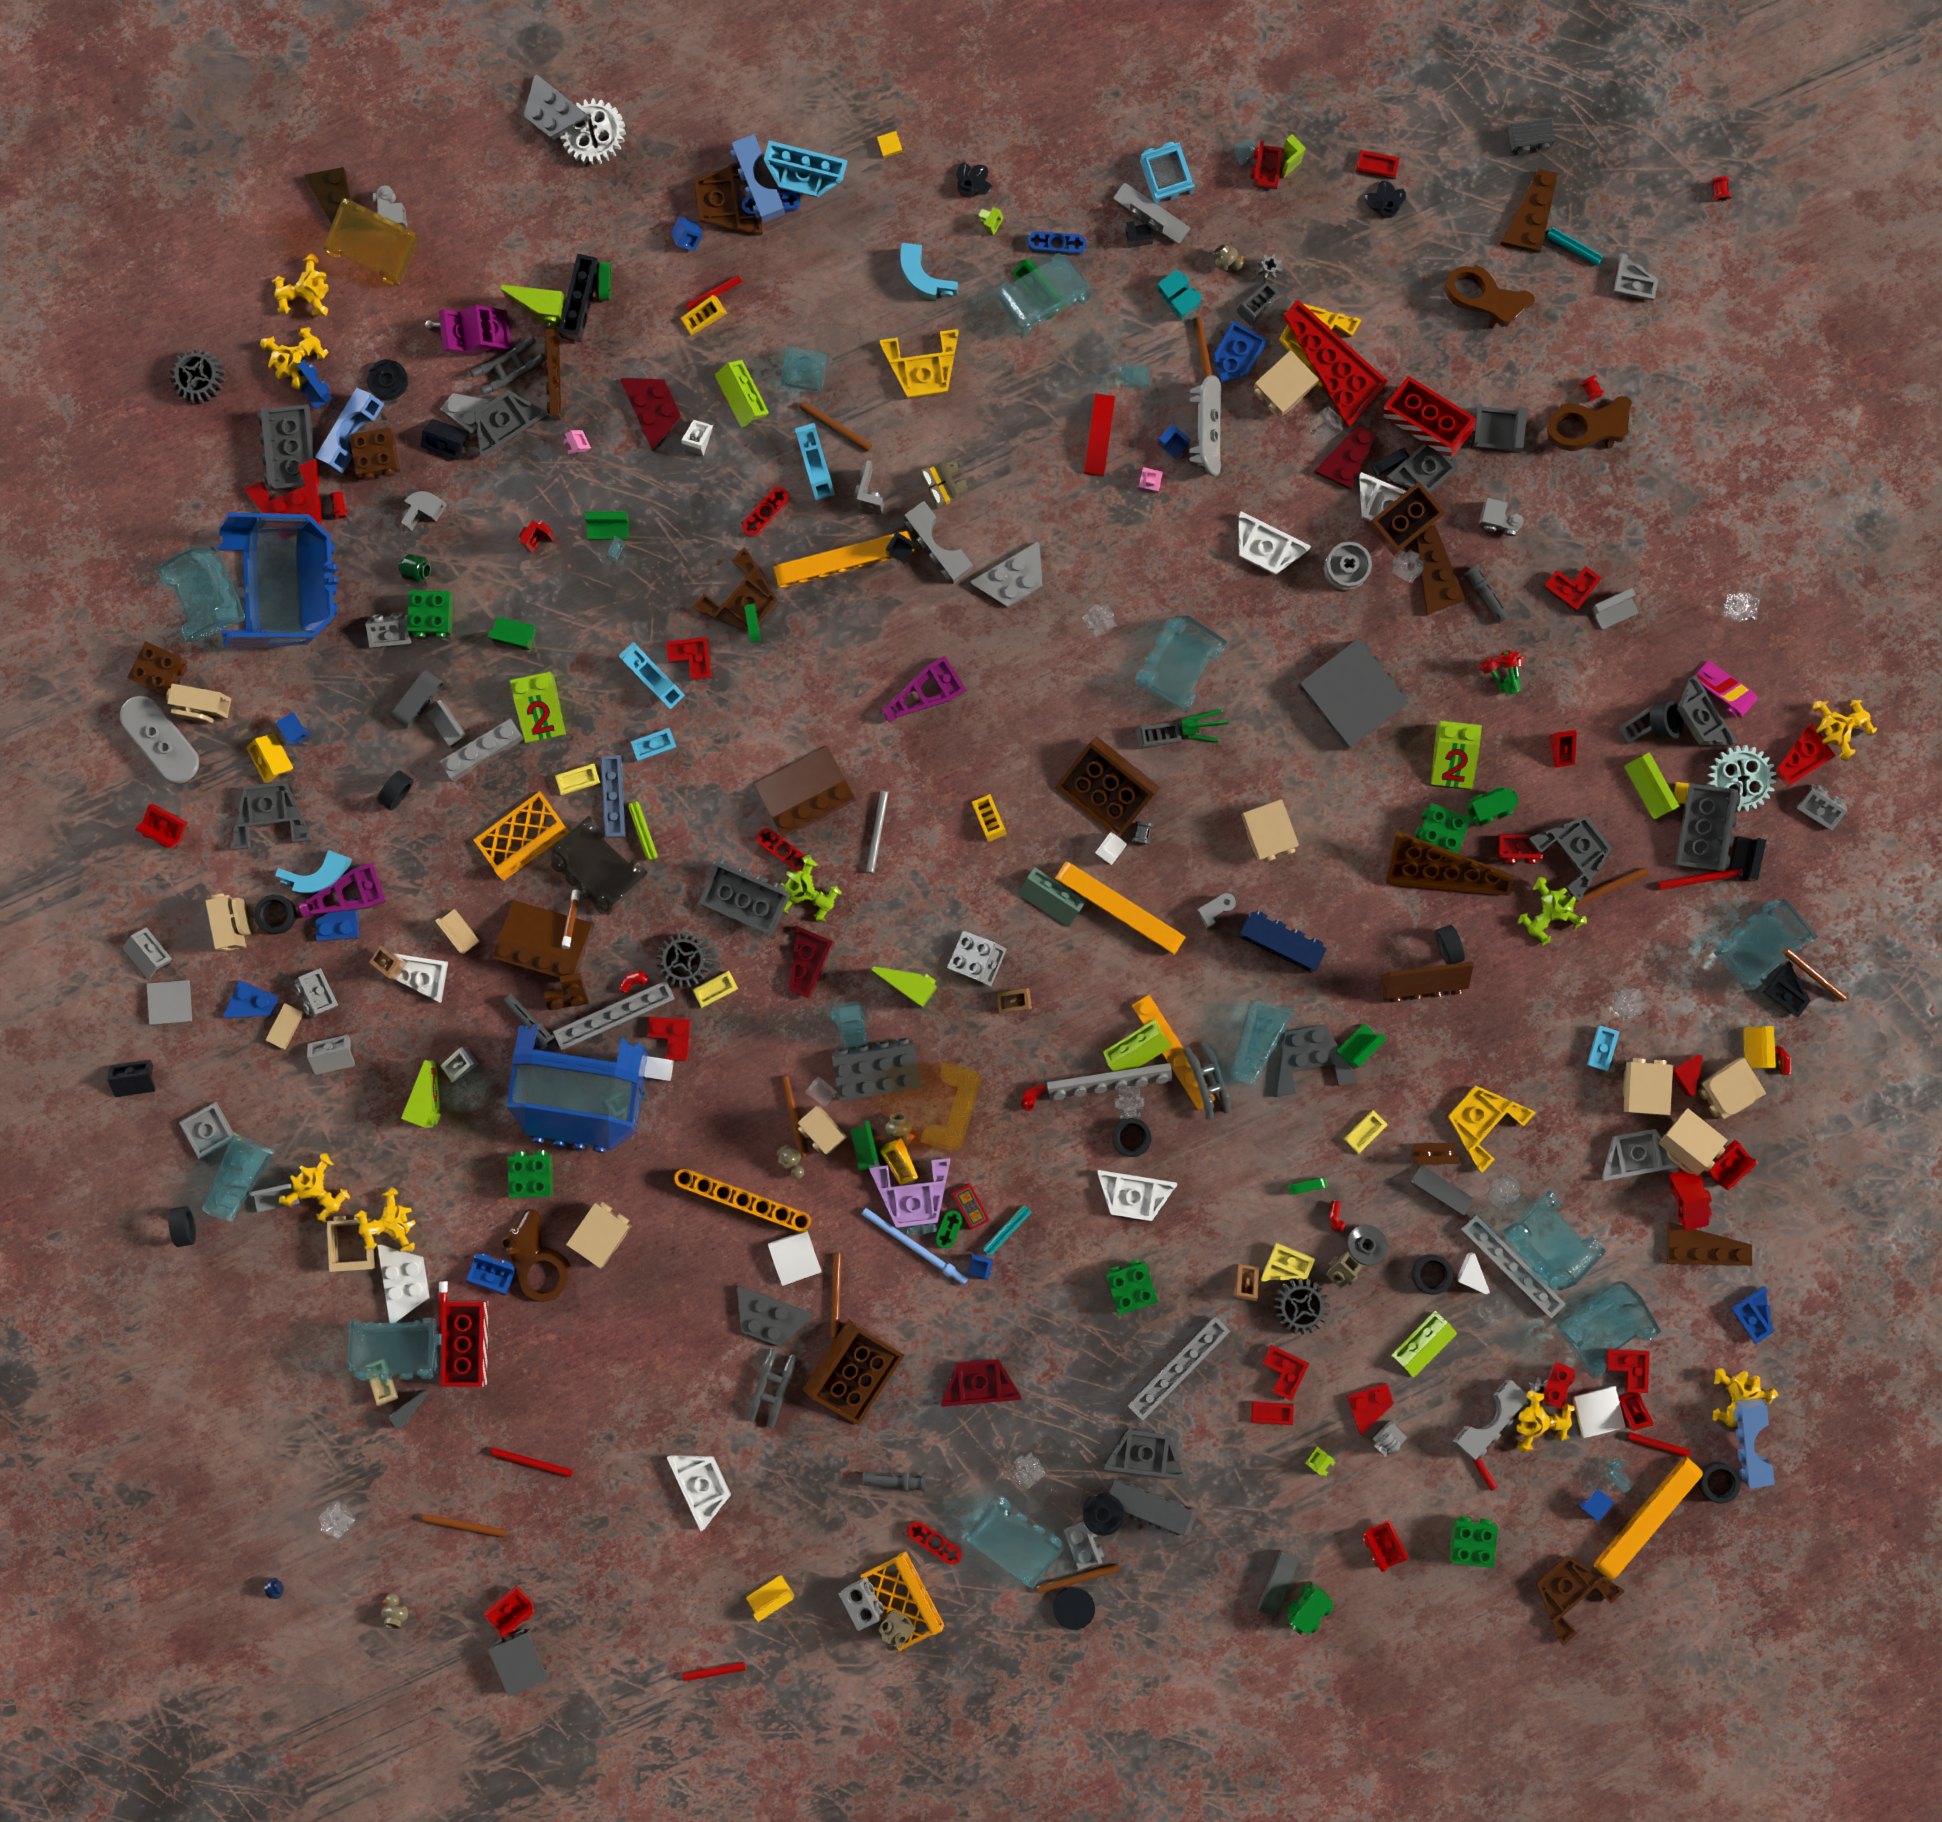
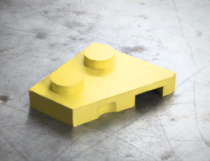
M1276 1242L1261 1276V1281L1307 1279L1315 1258Z

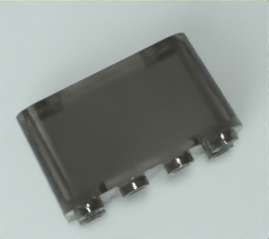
M588 816L553 848L551 866L556 872H561L571 886H576L580 890L582 897L587 901L590 900L600 914L610 915L644 880L648 872L634 858L628 863L601 837L603 829Z

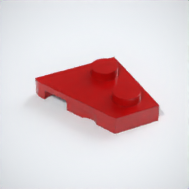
M1387 1383L1347 1395L1360 1435H1363L1394 1404Z

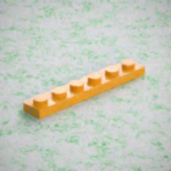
M1147 995L1133 1004L1132 1008L1144 1026L1154 1019L1158 1022L1163 1035L1172 1045L1162 1055L1167 1063H1170L1171 1069L1197 1110H1200L1204 1107L1202 1096L1193 1070L1183 1053L1184 1048L1151 996ZM1211 1094L1210 1096H1212L1213 1101L1216 1100L1214 1095Z

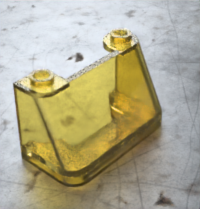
M343 198L323 248L326 250L325 253L332 258L337 259L338 256H344L379 273L383 278L382 281L387 285L393 286L395 284L400 286L420 241L419 236L412 230L349 199Z

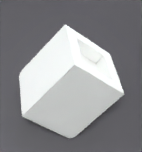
M1110 832L1095 853L1112 865L1127 846V843Z
M647 1056L644 1076L671 1081L674 1060Z

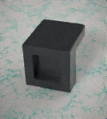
M1134 221L1126 222L1125 230L1128 248L1153 244L1154 238L1148 224L1135 226Z
M896 532L886 547V554L904 564L914 549V542Z

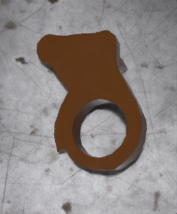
M1476 264L1474 267L1463 266L1454 269L1451 273L1449 272L1445 281L1444 291L1447 298L1455 306L1462 309L1489 314L1488 328L1493 329L1496 323L1501 327L1509 326L1524 309L1530 307L1535 301L1534 295L1526 290L1517 292L1499 289L1490 273ZM1460 278L1475 281L1482 290V296L1469 298L1462 295L1457 290L1455 281Z
M1620 396L1615 398L1613 403L1598 411H1593L1585 406L1574 403L1561 404V409L1555 411L1549 419L1547 427L1548 439L1554 446L1567 451H1577L1601 440L1605 441L1607 449L1612 448L1615 441L1622 442L1628 436L1629 410L1632 401L1627 396ZM1564 419H1575L1583 423L1587 432L1579 438L1570 439L1560 435L1555 426Z
M529 1209L524 1212L520 1221L509 1233L501 1239L500 1248L506 1253L507 1257L512 1259L519 1284L525 1295L540 1302L554 1300L560 1297L559 1295L566 1288L568 1280L567 1268L571 1267V1265L561 1253L542 1247L539 1233L540 1215L535 1209ZM538 1261L551 1262L559 1271V1283L551 1292H537L529 1283V1270Z

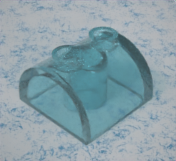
M789 345L782 368L781 386L821 394L830 354Z

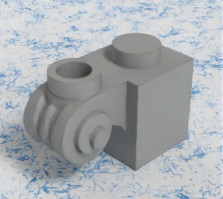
M381 186L376 193H373L374 204L377 205L378 212L375 213L376 224L383 231L407 229L405 207L402 203H393L396 200V196L389 186Z
M1487 498L1483 504L1479 526L1484 527V530L1490 532L1502 530L1504 535L1514 537L1516 532L1523 526L1524 520L1519 514H1513L1510 518L1506 517L1507 502Z
M1388 1421L1372 1438L1376 1442L1373 1446L1385 1457L1387 1455L1390 1456L1392 1453L1400 1450L1401 1444L1407 1437L1392 1422Z

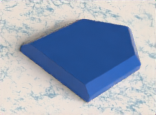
M1232 320L1213 355L1221 383L1248 376L1268 339Z

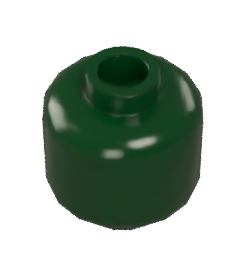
M408 554L400 561L399 571L405 580L423 582L430 576L431 565L423 556Z

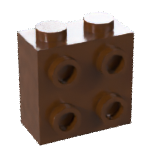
M391 428L349 434L355 473L360 479L365 481L373 480L375 476L380 475L391 477L395 473L400 472L395 436Z
M145 641L127 678L166 696L168 689L171 688V684H177L180 677L186 673L188 661Z

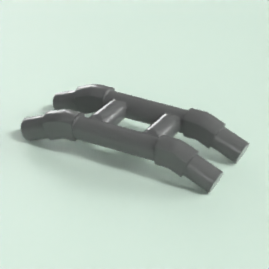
M530 336L490 362L470 370V374L474 378L489 373L494 369L499 378L488 385L480 387L482 395L501 389L506 384L536 369L546 360L545 355L540 353L534 359L532 358L525 363V365L521 361L519 355L536 343L533 336ZM511 359L517 369L506 375L501 364Z
M1204 1041L1200 1044V1047L1209 1065L1200 1067V1062L1190 1047L1185 1048L1183 1053L1188 1059L1187 1061L1196 1078L1202 1096L1206 1119H1213L1214 1104L1210 1095L1219 1092L1223 1113L1231 1112V1099L1217 1062V1056L1207 1041ZM1212 1072L1216 1084L1207 1087L1203 1075Z
M769 1348L747 1415V1420L753 1422L755 1421L761 1401L773 1404L767 1421V1427L769 1428L775 1427L797 1359L796 1356L789 1355L782 1376L770 1373L777 1354V1350ZM767 1380L779 1384L776 1396L764 1393Z

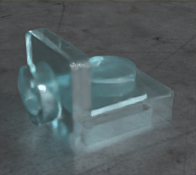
M1126 362L1125 368H1121V380L1125 381L1124 387L1149 388L1150 366L1130 365V362Z
M1616 1458L1608 1464L1609 1467L1605 1471L1618 1490L1626 1493L1631 1489L1628 1484L1630 1480L1620 1470L1629 1463L1623 1458Z

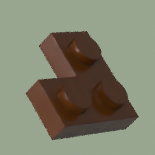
M581 973L560 976L562 989L544 992V1000L548 1010H559L561 1008L589 1004V996Z

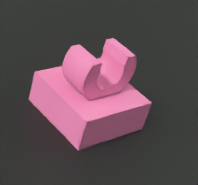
M570 430L565 434L567 439L563 441V444H570L571 446L568 454L586 452L591 449L583 430Z
M1143 467L1138 489L1158 493L1163 472Z

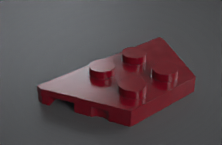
M621 378L620 381L649 445L652 451H654L661 440L670 433L671 428L682 418L665 379Z
M999 1359L957 1362L941 1402V1407L1022 1399Z

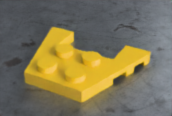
M1305 305L1331 330L1334 326L1349 337L1353 336L1362 321L1359 318H1351L1344 314H1336L1325 309ZM1287 325L1279 338L1280 342L1288 351L1291 350L1318 378ZM1318 380L1316 385L1318 388L1323 386L1320 380Z
M958 329L940 331L942 353L901 358L898 338L880 340V346L907 399L948 393L959 334Z
M1474 1086L1447 1117L1477 1169L1483 1173L1495 1159L1479 1143L1506 1113L1524 1127L1536 1112L1483 1088Z

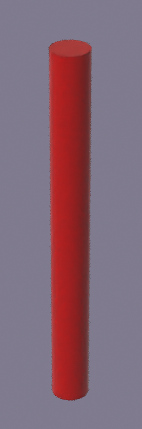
M1742 868L1725 870V872L1719 871L1659 882V889L1665 890L1743 876Z
M494 1447L491 1451V1456L570 1478L573 1474V1469Z

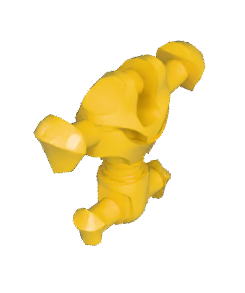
M310 254L301 260L306 264V272H302L296 285L289 284L284 286L285 278L280 276L272 280V284L276 286L274 296L279 302L280 308L277 309L279 313H288L291 308L288 307L287 301L295 300L296 297L300 296L306 299L309 304L313 303L315 308L312 310L313 316H327L328 308L323 306L320 300L328 292L329 286L324 284L327 278L326 274L314 270V265L318 264V258L314 254Z
M309 327L300 329L298 335L302 336L304 340L299 342V345L296 347L277 346L274 343V336L261 339L260 342L263 350L270 349L272 351L268 364L270 370L277 368L275 376L278 379L292 376V387L300 390L302 385L308 380L305 376H300L299 374L301 369L297 364L301 362L302 357L309 356L315 352L317 359H324L329 353L327 349H322L320 340L311 335V328Z
M1862 700L1851 701L1850 707H1853L1855 713L1850 714L1849 717H1845L1835 711L1831 713L1825 705L1828 701H1815L1813 703V711L1819 710L1824 716L1816 731L1817 733L1825 731L1827 738L1822 740L1823 744L1840 745L1842 753L1839 755V758L1847 761L1851 755L1856 753L1855 749L1850 750L1848 744L1851 740V730L1853 728L1858 729L1863 725L1866 731L1865 734L1872 736L1877 731V727L1874 728L1870 722L1869 712H1866L1860 704Z
M322 1153L319 1155L321 1161L316 1168L300 1166L299 1169L302 1172L297 1177L290 1176L293 1182V1192L286 1197L280 1195L279 1204H283L291 1209V1203L298 1198L302 1200L303 1198L316 1197L319 1200L318 1202H320L319 1204L325 1206L320 1214H316L317 1220L327 1223L325 1219L331 1213L337 1212L340 1209L341 1203L346 1198L350 1199V1195L347 1190L340 1189V1193L333 1198L331 1192L324 1190L323 1181L325 1174L323 1172L328 1164H334L329 1159L328 1153Z
M393 1187L381 1194V1197H386L387 1207H384L380 1220L374 1219L368 1223L367 1212L362 1210L354 1216V1218H358L360 1224L359 1234L362 1235L366 1243L364 1249L374 1250L377 1244L374 1243L372 1235L376 1236L381 1232L387 1233L394 1240L398 1239L402 1247L398 1250L399 1252H413L415 1248V1243H409L405 1236L410 1228L416 1224L415 1220L408 1222L406 1214L412 1212L411 1208L395 1205L394 1196L398 1194V1191Z
M1718 1368L1715 1370L1714 1384H1719L1720 1382L1725 1384V1389L1730 1393L1732 1402L1730 1406H1727L1726 1413L1721 1412L1719 1408L1714 1410L1712 1420L1717 1421L1719 1419L1728 1427H1738V1422L1734 1418V1409H1736L1737 1401L1761 1398L1765 1399L1770 1405L1778 1396V1393L1774 1388H1769L1767 1391L1761 1390L1759 1376L1754 1375L1752 1378H1749L1748 1372L1742 1371L1729 1378L1726 1376L1723 1368Z
M1530 1390L1526 1396L1531 1400V1406L1526 1407L1520 1412L1518 1418L1521 1422L1517 1424L1516 1428L1519 1433L1525 1436L1523 1441L1519 1440L1517 1442V1448L1521 1453L1534 1449L1531 1445L1533 1438H1538L1548 1428L1559 1430L1555 1437L1560 1441L1569 1439L1567 1430L1572 1425L1570 1415L1571 1411L1575 1410L1574 1406L1565 1403L1562 1406V1414L1548 1416L1544 1412L1543 1407L1539 1405V1401L1544 1399V1394Z

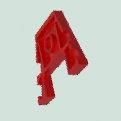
M317 459L298 466L305 486L271 500L264 482H258L245 488L262 513L309 514L319 525L322 524L321 501L318 494L320 480L317 474L319 462ZM268 519L270 523H273V522H297V521H300V520H276V519ZM297 528L275 529L282 539H288L297 535Z

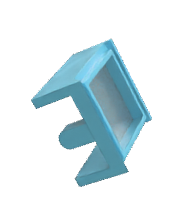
M1174 142L1164 144L1162 148L1156 150L1155 148H1150L1141 154L1140 163L1154 203L1159 205L1160 199L1170 197L1171 200L1177 199L1179 193L1188 191L1189 195L1194 193L1195 185L1192 182L1180 142L1175 144Z

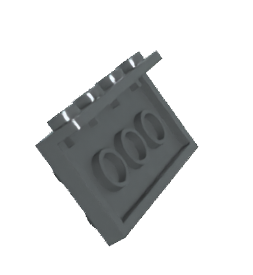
M306 404L271 409L261 407V413H258V420L263 430V433H260V440L265 450V453H262V461L266 465L267 473H264L265 484L273 491L304 487L305 483L298 466L315 459L310 406Z
M1694 783L1688 784L1676 865L1725 872V869L1730 864L1729 847H1732L1734 840L1733 835H1731L1732 827H1735L1737 822L1735 810L1736 806L1738 807L1740 804L1738 790Z
M721 859L720 863L714 860L713 865L715 867L699 904L773 936L791 895L785 891L786 887L778 883H774V886L767 883L768 879L757 875L754 878L749 876L750 871L741 867L735 870L731 868L732 864Z
M899 1038L896 1040L897 1042L892 1043L881 1041L874 1046L863 1044L856 1046V1049H836L832 1053V1063L839 1101L921 1088L914 1041L912 1039L909 1040V1038Z

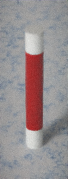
M448 1281L439 1282L438 1345H441L442 1302L447 1300Z

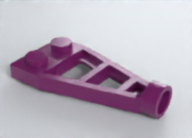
M943 656L928 665L889 705L881 710L888 722L891 723L899 717L950 702L965 693L966 689L947 658ZM929 678H933L940 687L941 692L939 695L928 698L921 692V686ZM915 691L921 702L912 707H907L903 700L907 695ZM891 708L896 709V714H894Z
M371 862L352 869L330 887L299 903V909L303 918L306 919L319 914L368 909L387 901L375 866ZM352 882H356L361 894L360 899L346 901L342 894L343 888ZM332 892H336L339 904L325 907L323 898Z

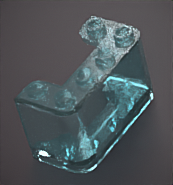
M1776 898L1773 901H1768L1761 907L1762 911L1758 915L1756 913L1752 914L1745 920L1747 922L1746 925L1742 928L1738 926L1730 932V938L1723 939L1714 946L1716 950L1713 953L1745 991L1755 990L1762 984L1760 980L1766 979L1770 972L1787 959L1783 954L1785 948L1788 947L1795 953L1801 950L1802 946L1807 942L1810 944L1818 937L1786 898L1781 900Z
M423 1318V1323L419 1320L407 1323H361L360 1320H349L347 1371L353 1377H358L360 1381H369L371 1377H379V1380H392V1376H400V1379L404 1380L413 1379V1376H421L422 1379H433L434 1375L438 1374L440 1323L434 1318Z

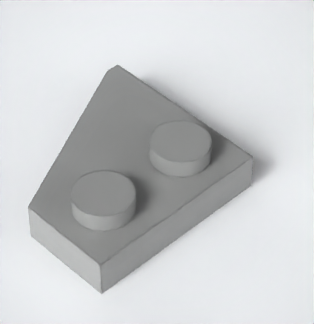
M1622 253L1620 255L1613 293L1653 301L1656 295L1658 279L1651 273H1647L1639 264L1633 263L1627 258L1626 254Z
M453 393L441 407V411L474 435L477 432L474 412L491 402V400Z

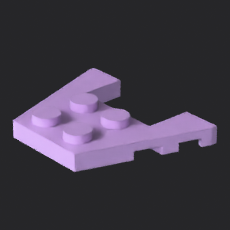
M950 1158L931 1160L934 1182L891 1187L888 1165L869 1168L896 1227L938 1223Z

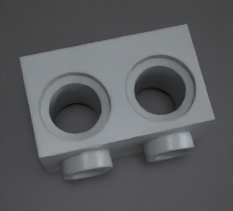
M866 1577L846 1586L838 1593L857 1631L879 1622L885 1616L884 1607L878 1601L874 1594V1587L868 1582ZM856 1590L862 1594V1597L856 1594ZM865 1609L869 1610L872 1616H869Z

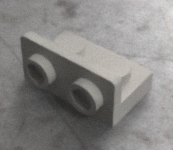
M394 613L388 617H383L381 614L371 616L366 622L369 648L410 644L412 641L411 635L407 631L408 615Z
M1811 784L1808 793L1798 804L1797 809L1833 831L1847 812L1846 802L1838 796L1832 797L1827 794L1828 791L1820 785L1816 787Z
M321 968L296 979L294 985L295 992L298 996H301L304 1002L303 1009L312 1019L338 1006Z
M1084 1522L1063 1529L1078 1570L1097 1563L1102 1564L1103 1550L1101 1545L1096 1546L1094 1537H1097V1535L1091 1532Z

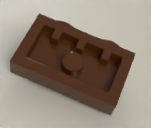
M1414 1143L1413 1164H1459V1156L1455 1155V1143Z

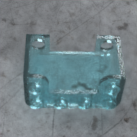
M1175 616L1167 620L1165 631L1157 638L1155 642L1156 647L1146 657V664L1143 670L1137 673L1135 681L1137 687L1182 712H1188L1198 695L1191 692L1209 659H1218L1227 641L1190 616Z
M1547 1190L1504 1229V1237L1519 1250V1254L1533 1265V1269L1546 1279L1547 1284L1552 1289L1564 1290L1576 1285L1606 1253V1250L1593 1236L1582 1240L1555 1211L1561 1208L1563 1204L1550 1190Z
M994 1496L966 1535V1540L1023 1583L1034 1588L1064 1550L1062 1540L1053 1533L1050 1536L1048 1534L1045 1535L1046 1531L1037 1524L1032 1526L1028 1523V1518L1019 1511L1017 1514L1013 1512L1010 1505L1011 1502L1006 1498Z

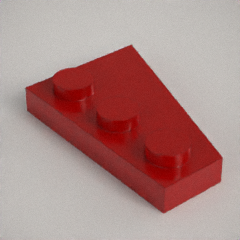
M1813 723L1807 726L1775 770L1786 787H1789L1835 757L1828 744H1823L1822 740L1824 739L1820 733H1817Z

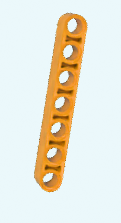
M909 531L899 532L912 541ZM894 534L778 564L773 567L778 587L784 588L894 559L886 554V547Z
M1065 861L1055 877L1058 882L1173 955L1176 954L1186 938L1172 927Z
M681 1169L675 1174V1183L683 1189L797 1231H805L811 1225V1217L806 1212L690 1169ZM683 1172L688 1173L690 1176V1181L687 1184L680 1182L679 1177ZM703 1179L709 1182V1189L707 1191H702L699 1188V1182ZM721 1187H726L729 1190V1195L725 1199L718 1195V1190ZM740 1194L747 1195V1205L742 1206L738 1203V1196ZM760 1201H764L768 1205V1210L765 1213L757 1210V1204ZM782 1208L787 1211L788 1215L785 1220L777 1218L776 1213L778 1209ZM798 1216H804L807 1219L805 1227L797 1226L796 1218Z
M1688 1457L1683 1458L1594 1563V1568L1609 1581L1614 1580L1703 1475V1470Z

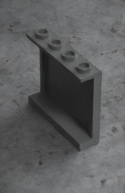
M1359 638L1298 685L1347 750L1409 703L1407 701V694L1402 689L1399 690L1394 684L1396 681L1390 673H1385L1381 668L1383 667L1381 661L1370 654V648L1365 641L1361 642Z

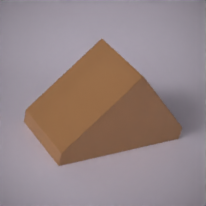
M381 945L369 961L370 964L385 976L397 980L408 963Z
M1029 988L997 993L999 1014L1032 1009Z
M1238 1264L1234 1297L1257 1301L1259 1267Z

